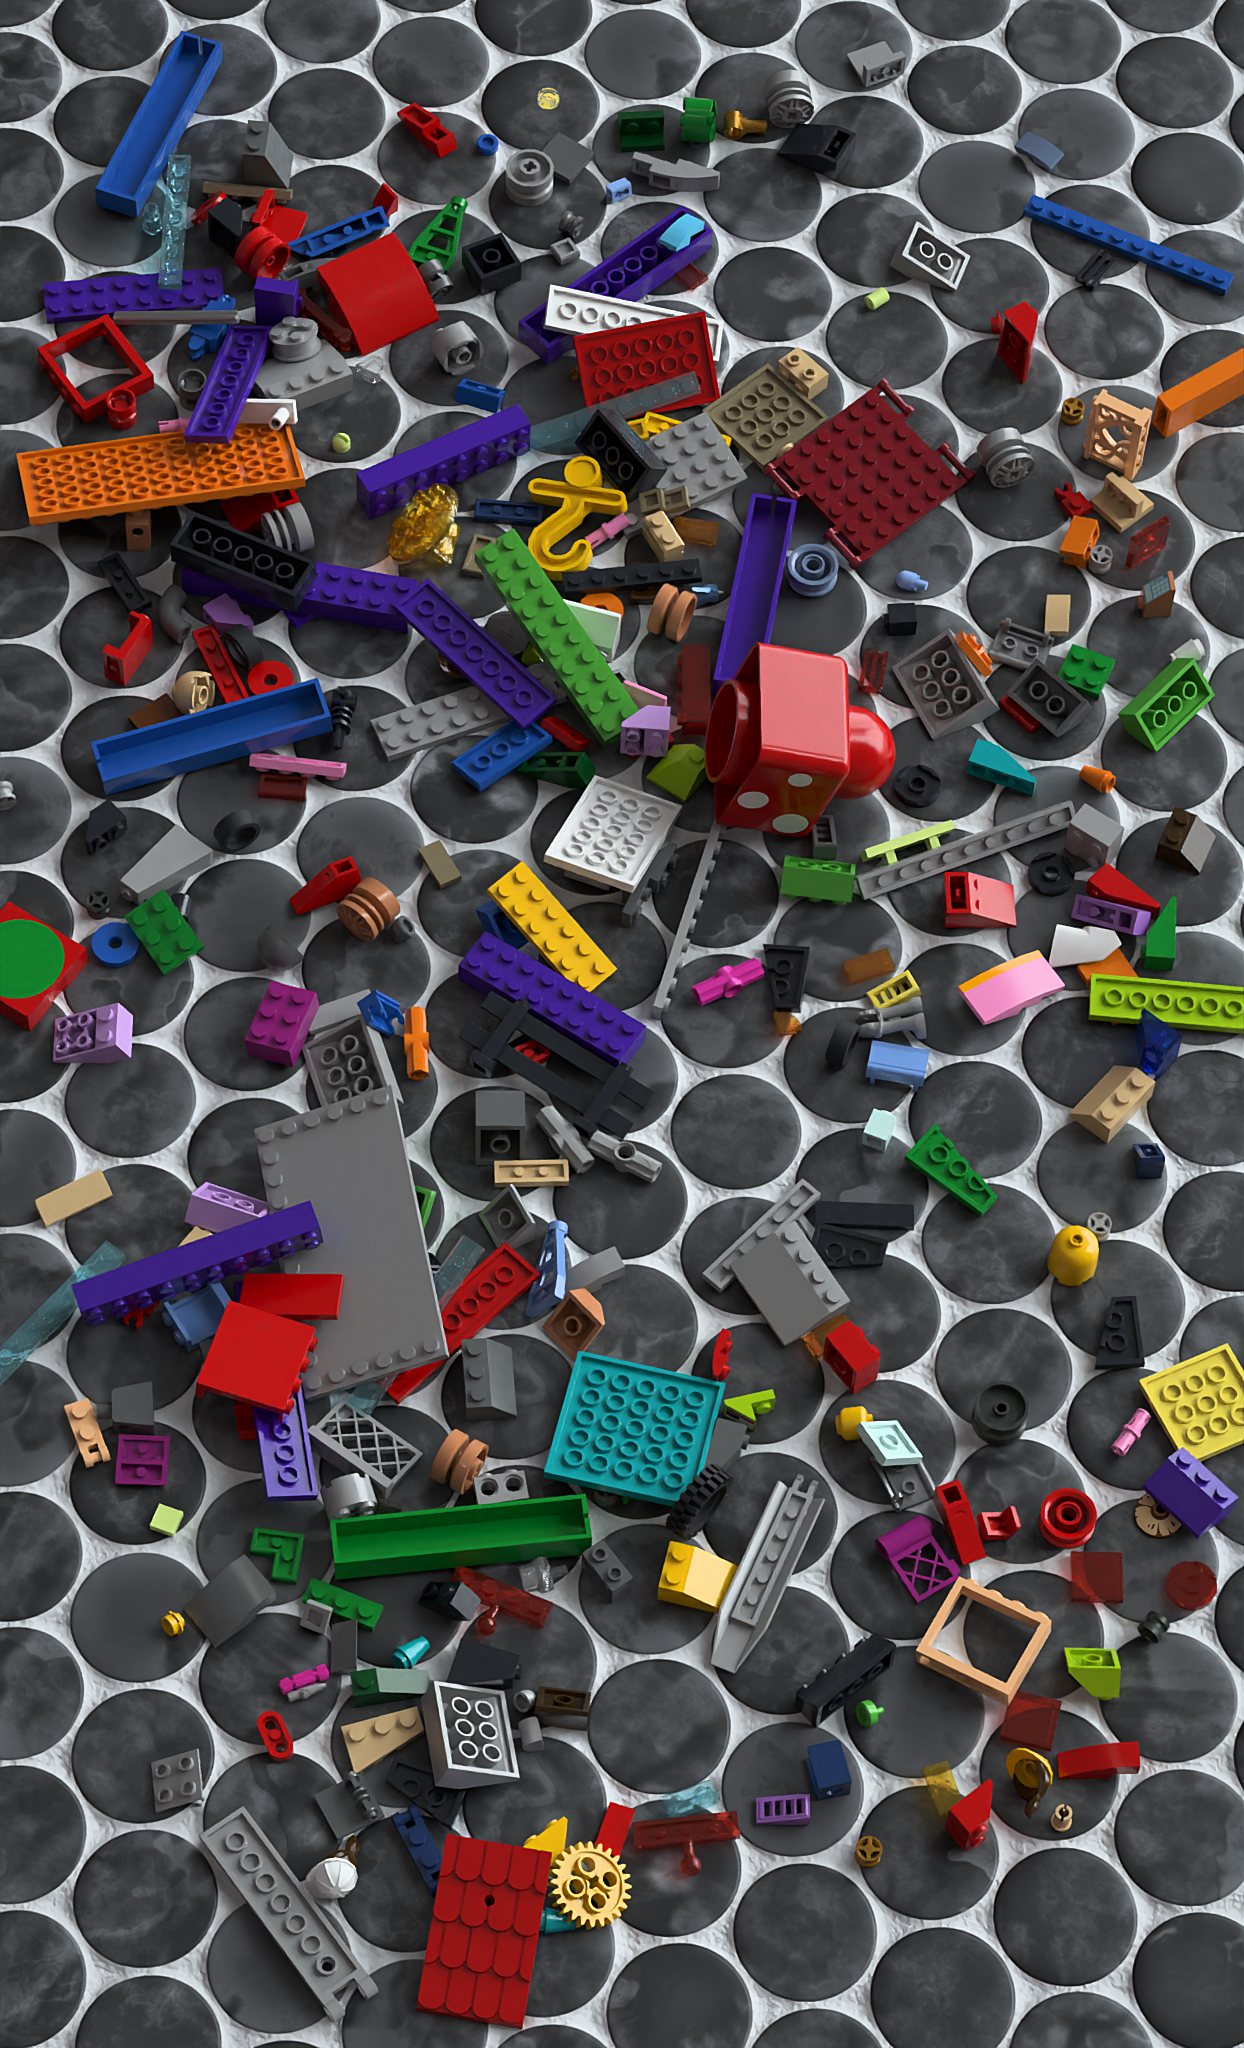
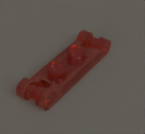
M298 288L299 297L303 296V306L299 307V314L303 318L313 320L318 326V331L342 352L350 351L352 349L351 330L349 328H342L335 318L329 317L319 304H315L307 297L305 289Z

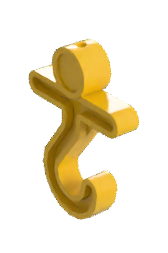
M578 456L567 463L564 471L566 482L536 478L530 481L528 485L533 502L561 507L534 528L528 540L529 551L547 577L554 581L562 580V573L586 570L593 558L590 543L584 539L577 540L571 550L564 555L551 554L549 552L551 546L578 527L585 516L591 512L620 515L622 512L625 513L628 508L626 496L622 491L602 488L603 478L600 466L594 458L588 456Z

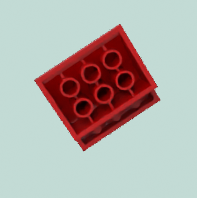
M394 232L316 268L317 280L328 294L330 314L362 357L439 321V315L421 275Z

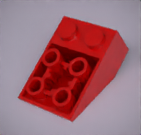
M284 489L277 490L274 493H256L248 497L235 496L227 500H220L219 502L230 526L248 534L262 529L261 515L268 512L272 516V511L276 509L284 518V507L299 502V499L294 490Z
M944 872L942 895L945 928H1016L1014 886L1012 884L970 872Z

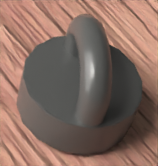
M400 916L393 921L391 925L392 938L397 943H401L415 935V927L409 918Z

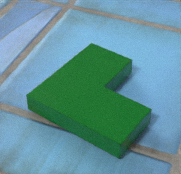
M254 1527L250 1555L274 1558L271 1581L296 1585L305 1534Z

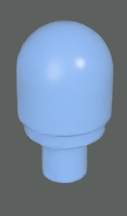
M901 571L896 577V583L902 589L915 591L918 588L926 591L928 587L927 581L920 580L919 575L910 571Z

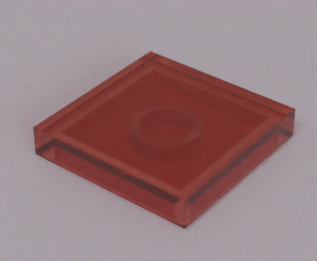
M1163 516L1131 537L1125 564L1130 570L1166 547L1171 523L1166 516Z
M1071 1551V1602L1123 1603L1122 1553Z
M1017 1690L1009 1706L1006 1708L1000 1740L1051 1752L1062 1701Z

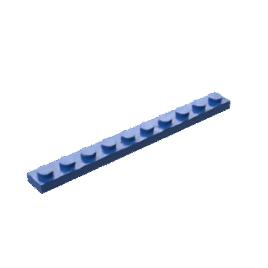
M1036 195L1031 196L1024 208L1023 215L1222 295L1226 294L1233 281L1234 274Z

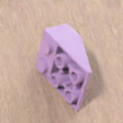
M114 1003L55 1019L53 1062L113 1063L131 1058L133 1015L119 1003Z

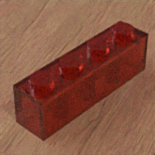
M682 644V653H677V667H681V673H677V687H681V692H677V706H681V712H677V726H681V735H706L710 717V645Z

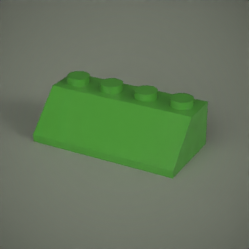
M1176 658L1117 715L1130 735L1153 752H1157L1215 694L1194 658Z

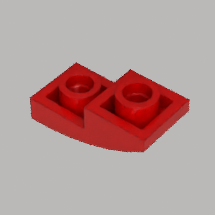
M722 1328L716 1341L712 1361L711 1379L718 1382L721 1380L725 1381L731 1369L728 1366V1355L733 1343L730 1342L731 1332Z

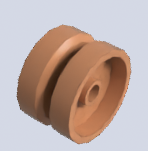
M667 583L664 584L652 605L648 617L647 630L657 635L665 631L667 639L680 642L691 623L697 603V596L688 591H683L679 594L677 587Z
M454 1429L445 1439L436 1455L431 1468L430 1478L443 1485L450 1481V1489L464 1495L472 1487L473 1478L478 1477L483 1468L489 1446L476 1439L469 1443V1435Z

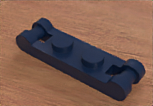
M414 1804L407 1808L408 1811L401 1814L397 1812L391 1815V1819L428 1892L433 1898L436 1896L439 1880L434 1881L432 1877L440 1874L442 1856L417 1806ZM412 1820L415 1826L407 1829L405 1823Z

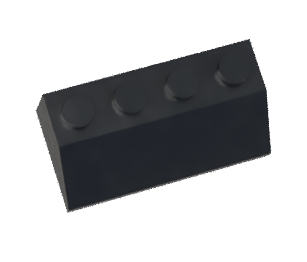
M598 408L574 442L585 456L594 458L598 462L601 474L615 490L622 491L625 494L627 503H631L639 498L640 493L650 491L656 487L668 470L615 409Z
M876 1634L871 1635L868 1639L865 1637L860 1639L855 1644L853 1651L848 1655L847 1653L840 1655L833 1667L829 1670L827 1668L823 1669L816 1676V1680L812 1684H805L796 1692L795 1707L815 1728L818 1727L893 1666L897 1645Z

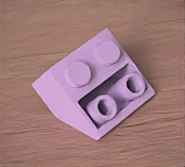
M646 705L623 721L621 726L620 753L667 757L671 707Z

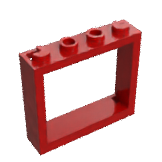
M108 314L37 348L38 358L36 360L40 364V369L47 372L51 384L59 388L63 400L71 404L73 413L79 415L84 423L108 412L106 397L113 389L85 402L54 359L101 335L105 336L135 376V378L113 389H129L136 398L155 388L154 374Z

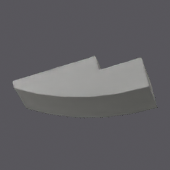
M615 1246L591 1256L566 1270L564 1297L569 1290L585 1288L589 1293H593L602 1289V1284L624 1276L625 1265Z

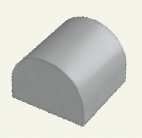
M534 1716L520 1721L518 1727L523 1750L527 1752L544 1750L538 1718Z

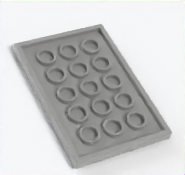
M707 412L650 437V440L644 441L668 469L653 489L661 487L663 492L685 485L688 489L691 509L748 483L747 475ZM602 475V488L615 490ZM640 497L631 503H627L628 508L624 514L631 525L621 530L626 539L642 533L643 518L649 516L643 515L641 512ZM691 509L665 515L670 520Z

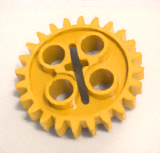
M591 1841L584 1846L579 1842L574 1847L571 1845L566 1848L565 1852L563 1851L557 1855L559 1860L556 1859L551 1863L555 1869L549 1871V1876L554 1879L549 1881L547 1886L553 1887L554 1891L549 1893L548 1896L556 1897L557 1899L552 1906L560 1905L562 1909L559 1915L567 1913L568 1923L576 1919V1926L578 1928L584 1925V1923L588 1930L594 1927V1925L597 1929L603 1927L604 1923L609 1925L614 1922L613 1918L617 1919L621 1916L620 1911L627 1908L624 1901L629 1900L631 1896L625 1893V1891L632 1888V1886L626 1884L624 1880L628 1879L630 1874H622V1870L626 1865L618 1866L619 1855L613 1858L610 1857L611 1848L602 1852V1844L596 1845L593 1849ZM581 1862L587 1866L588 1872L582 1869ZM603 1877L608 1879L609 1887L604 1884ZM569 1884L575 1887L576 1894L570 1891ZM591 1898L597 1902L598 1909L592 1906Z

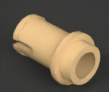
M1064 1804L1059 1805L1051 1817L1052 1827L1059 1832L1067 1831L1072 1824V1809L1068 1805L1066 1809H1063Z

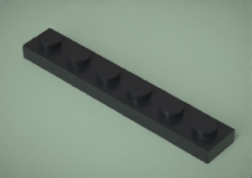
M699 558L565 572L562 573L565 597L662 587L666 583L669 585L702 582V573Z

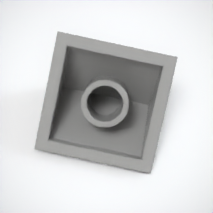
M509 1184L478 1214L497 1248L505 1242L512 1249H515L535 1240L536 1223L513 1184Z

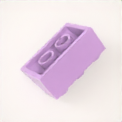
M205 1182L191 1194L184 1222L190 1223L193 1228L197 1226L202 1230L214 1231L215 1234L269 1215L270 1211L268 1202Z

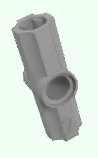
M546 1106L535 1116V1120L547 1134L554 1151L559 1155L563 1154L577 1173H584L590 1169L595 1163V1159L581 1142L576 1128L572 1124L567 1125L553 1106Z
M600 1131L593 1134L587 1146L588 1151L613 1163L618 1171H629L650 1183L656 1180L662 1168V1163L637 1151L632 1143L627 1141L620 1142ZM621 1155H627V1156H629V1158L624 1159V1158H621L620 1156H621Z

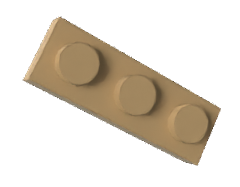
M568 1159L494 1161L495 1187H507L509 1184H513L514 1187L569 1186Z

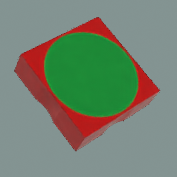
M8 901L0 910V1013L30 1032L50 1009L55 998L72 983L88 964L87 950L84 946Z

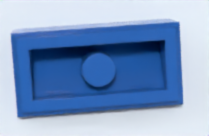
M465 378L457 386L455 401L496 413L506 391Z

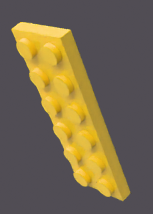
M523 861L487 889L486 893L556 973L591 992L617 970L613 963Z

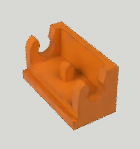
M1074 515L1059 549L1060 554L1072 558L1064 557L1063 562L1079 566L1082 569L1086 568L1090 558V551L1095 547L1100 535L1098 520Z

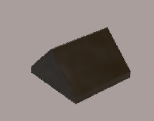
M540 1686L535 1709V1716L538 1718L540 1726L587 1731L592 1692Z

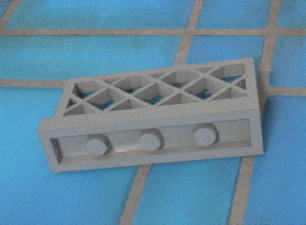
M344 1397L316 1426L312 1425L308 1429L312 1451L346 1475L359 1473L360 1478H364V1474H368L374 1494L383 1501L391 1495V1490L423 1458L422 1452ZM345 1408L352 1413L353 1418L339 1419L338 1413ZM368 1424L372 1427L373 1433H359L358 1425ZM354 1425L355 1434H341L340 1426ZM325 1426H336L337 1435H327L321 1430ZM374 1439L375 1448H361L360 1440ZM378 1439H389L392 1441L393 1447H379ZM356 1440L357 1449L345 1448L342 1441ZM407 1452L413 1458L410 1461H399L398 1453ZM394 1453L395 1462L381 1463L380 1454ZM376 1454L377 1463L365 1462L362 1455ZM396 1468L397 1475L391 1480L383 1474L382 1469Z

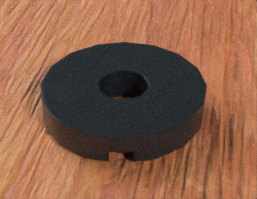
M925 765L906 766L895 777V794L907 806L915 808L930 806L940 795V778L932 768ZM918 782L924 787L915 789L912 787V784Z
M1047 852L1033 858L1028 868L1027 878L1029 884L1036 892L1053 897L1069 891L1074 882L1075 870L1067 857ZM1051 870L1056 872L1057 876L1051 878L1045 872Z

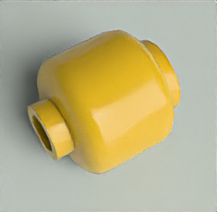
M863 1406L843 1408L840 1414L836 1415L837 1434L842 1435L843 1439L847 1441L862 1439L856 1428L860 1422H873L872 1414H867Z

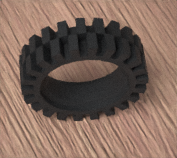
M714 1463L706 1466L705 1470L700 1471L699 1476L696 1475L693 1478V1482L687 1485L686 1491L682 1492L679 1496L680 1499L674 1503L673 1506L675 1507L670 1510V1515L666 1519V1527L684 1541L695 1537L698 1531L700 1532L704 1525L710 1522V1518L715 1516L716 1510L723 1505L722 1501L728 1497L729 1494L727 1493L732 1489L731 1486L734 1483V1478Z

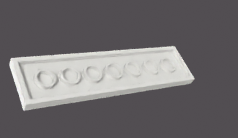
M550 284L543 329L571 335H581L688 313ZM706 317L714 365H717L720 356L724 321Z

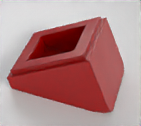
M383 183L373 200L374 208L382 206L386 217L398 211V196L387 184Z

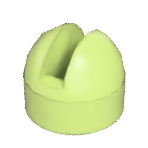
M345 433L336 434L332 440L333 449L338 453L347 452L351 447L349 436Z

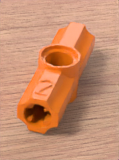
M410 1007V1009L405 1010L406 1033H404L405 1055H407L408 1078H412L414 1081L429 1077V1034L426 1032L425 1010L420 1007Z

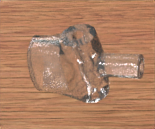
M539 1557L528 1564L519 1566L524 1593L529 1591L550 1592L554 1589L553 1578L568 1575L566 1565L550 1568L546 1557Z

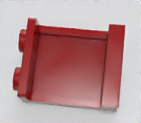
M134 611L129 613L130 635L121 648L117 649L107 644L102 650L105 677L123 686H126L153 647L151 619L145 614H138Z

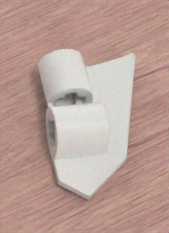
M1057 924L1049 965L1055 968L1103 961L1122 943L1113 930L1085 926L1079 929Z

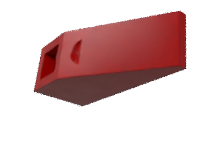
M352 856L328 864L289 899L297 915L329 905L345 898L348 894H353L352 890L362 880L359 868Z
M959 1479L935 1487L933 1502L962 1566L986 1558L969 1501Z

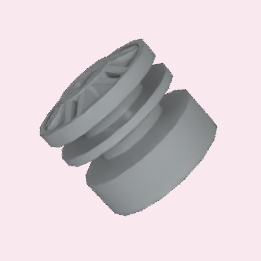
M783 70L771 75L766 80L764 94L769 118L774 125L782 128L795 127L796 124H805L811 119L814 114V105L810 95L808 78L804 73L798 70Z
M1011 427L993 431L985 436L976 448V454L982 465L986 468V473L995 487L1005 488L1016 485L1025 480L1035 467V462L1025 447L1020 433L1017 429Z
M297 502L285 506L283 509L284 518L276 509L272 511V516L268 512L261 515L262 532L265 541L291 552V544L299 553L314 548L311 524L301 503Z

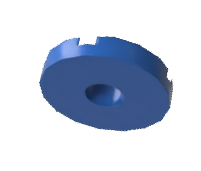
M113 922L105 924L92 937L93 955L97 961H101L109 967H122L130 964L140 950L138 936L129 925ZM115 941L122 944L117 949H113L109 945Z

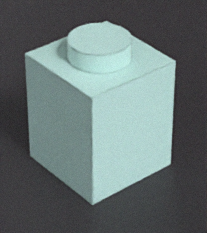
M874 1108L864 1129L862 1144L885 1152L895 1130L897 1117L888 1111H880Z

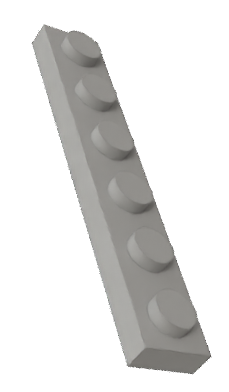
M802 1178L702 1273V1278L721 1293L736 1279L729 1265L775 1231L794 1220L796 1222L820 1199L821 1193Z

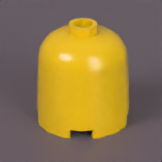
M1078 1225L1065 1227L1056 1234L1048 1255L1047 1266L1049 1272H1052L1059 1283L1067 1286L1082 1285V1282L1094 1276L1099 1254L1098 1240L1095 1235L1087 1228Z

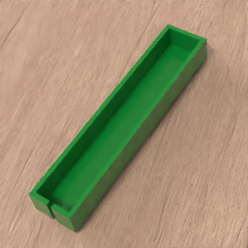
M586 1494L330 1519L335 1580L582 1555L584 1551L592 1547Z

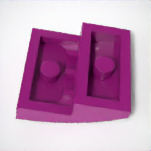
M119 1434L115 1484L167 1486L170 1436Z

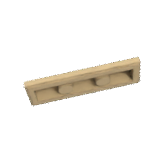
M99 1169L34 1200L38 1215L47 1228L112 1197L113 1194L104 1174Z

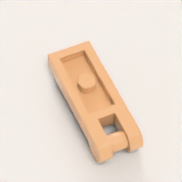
M86 1398L65 1405L64 1410L85 1467L94 1466L93 1463L103 1461V1463L110 1461L109 1451L105 1445L89 1399ZM98 1448V1451L96 1452H89V1450Z

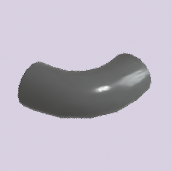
M172 584L165 590L158 602L157 616L163 631L177 643H182L192 629V624L187 622L180 613L188 597L183 589Z

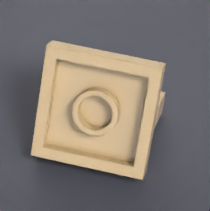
M1113 472L1105 477L1103 490L1092 497L1089 502L1093 509L1120 533L1150 512L1154 507V503L1124 476L1118 477Z

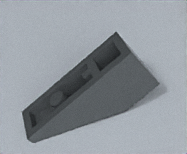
M717 1418L704 1470L706 1466L714 1463L726 1472L739 1459L742 1449L747 1450L750 1435H746L747 1425Z

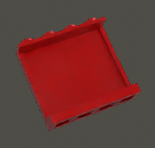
M229 1300L196 1382L195 1396L205 1398L207 1391L278 1413L279 1422L282 1423L285 1414L290 1415L294 1400H291L293 1393H299L302 1379H299L301 1372H307L310 1359L307 1358L308 1354L315 1351L318 1338L314 1337L316 1327Z

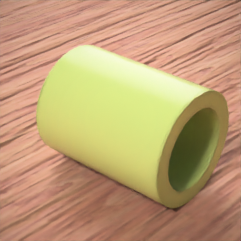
M880 287L866 296L864 301L866 306L873 311L889 301L890 297L888 292L883 287Z

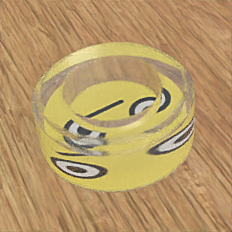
M553 88L541 89L538 92V105L544 109L557 107L559 104V93Z

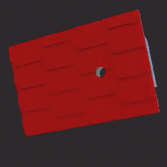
M451 1834L446 1835L416 2011L523 2029L552 1852L459 1837Z

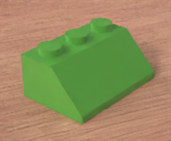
M785 855L780 894H785V897L791 899H798L799 896L809 897L808 899L814 902H822L823 899L832 900L834 904L845 905L846 902L852 901L856 864Z

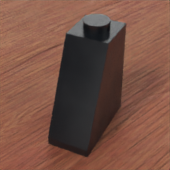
M461 1638L446 1683L493 1690L512 1689L515 1680L520 1681L523 1674L524 1665H520L521 1655Z

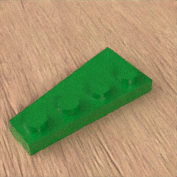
M935 1123L905 1155L904 1160L982 1217L996 1202L997 1195L981 1176L971 1169L969 1162L964 1156H960L955 1150L954 1144L944 1137L940 1132L941 1129Z

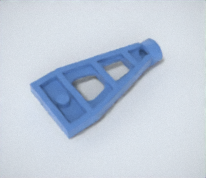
M555 1220L548 1224V1231L536 1266V1270L540 1273V1278L532 1284L528 1293L525 1315L531 1318H535L542 1312L547 1311L548 1308L561 1302L564 1298L566 1280L564 1239L567 1237L568 1225L565 1222ZM554 1270L553 1278L543 1284L545 1275Z

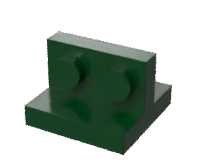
M664 110L618 113L621 152L665 150Z

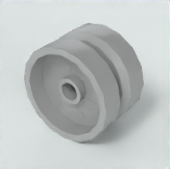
M524 149L510 156L506 163V192L508 197L515 203L523 206H536L547 201L553 193L554 165L551 158L544 152L535 149Z

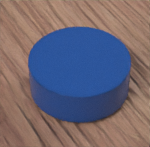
M491 134L481 135L477 139V151L484 156L494 155L498 151V139Z

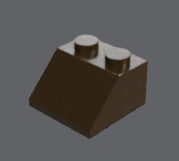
M1175 807L1158 843L1155 858L1199 875L1216 835L1198 815Z

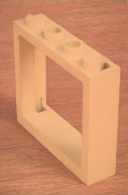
M959 1576L917 1647L916 1662L1009 1706L1051 1632V1620L1042 1612L1031 1611L1019 1601H1010L995 1590H987L976 1581ZM961 1594L1036 1629L1034 1636L1007 1683L931 1647Z

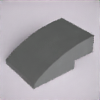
M243 1554L201 1589L183 1610L213 1647L216 1648L255 1620L258 1612L275 1601L276 1590L249 1558Z

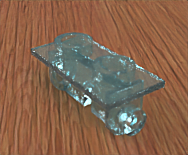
M712 1779L662 1796L669 1821L717 1805L718 1800H720L718 1791L714 1790Z

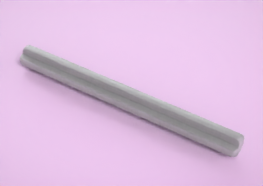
M237 310L116 311L113 315L116 325L238 324L240 319L239 311Z

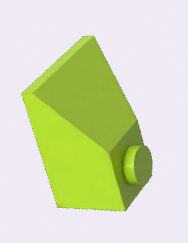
M695 744L674 745L668 751L667 757H663L647 775V779L685 803L707 778L705 750Z
M1064 1647L1068 1672L1093 1697L1101 1700L1119 1698L1121 1667L1116 1649Z

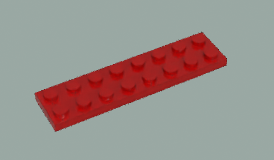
M504 1242L438 1301L449 1358L373 1381V1383L399 1405L461 1349L462 1339L474 1338L540 1278V1273Z

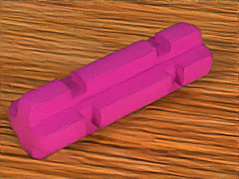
M325 1664L316 1666L315 1670L308 1669L292 1675L291 1679L288 1677L279 1681L280 1691L283 1695L292 1692V1689L298 1690L315 1684L316 1680H326L329 1678V1671Z

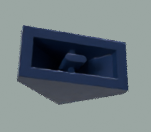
M1158 1143L1133 1144L1136 1178H1161L1165 1165V1156Z

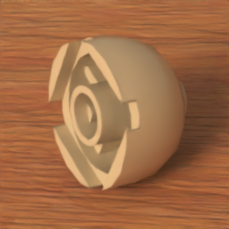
M189 671L181 675L173 685L172 697L175 706L182 714L188 715L205 710L207 705L212 707L215 697V684L208 677L211 676L210 673Z

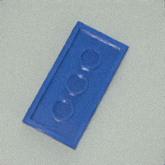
M510 721L450 762V765L455 772L481 792L553 742L552 736L535 722L523 731L513 721Z

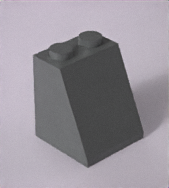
M248 120L243 149L244 185L289 189L293 154L271 122Z
M476 1090L475 1165H494V1161L525 1160V1091Z

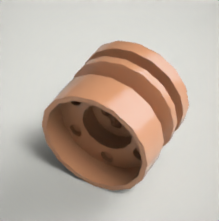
M365 877L352 890L353 894H348L336 906V912L341 922L351 933L364 941H372L384 929V925H388L400 913V905L396 897L385 885L376 879Z

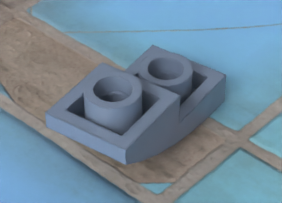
M1028 131L1014 145L1016 152L1033 158L1036 165L1049 170L1064 156V153L1053 144Z

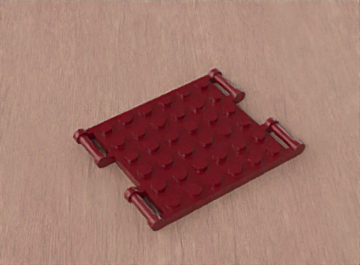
M883 378L876 386L774 462L766 465L761 471L765 477H769L780 488L788 499H794L798 502L804 497L832 528L827 530L822 538L826 542H830L849 562L848 565L852 570H855L966 486L977 475L959 460L946 442L933 452L905 421L916 410L903 401L889 386L890 382L886 378ZM883 392L902 413L898 415L879 394ZM944 456L963 477L959 479L940 458ZM777 470L796 488V491L776 472ZM837 535H840L842 539L858 554V556H855L847 548V546L837 537Z

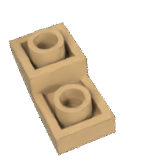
M1047 595L1045 632H1051L1050 635L1052 636L1068 635L1070 595Z

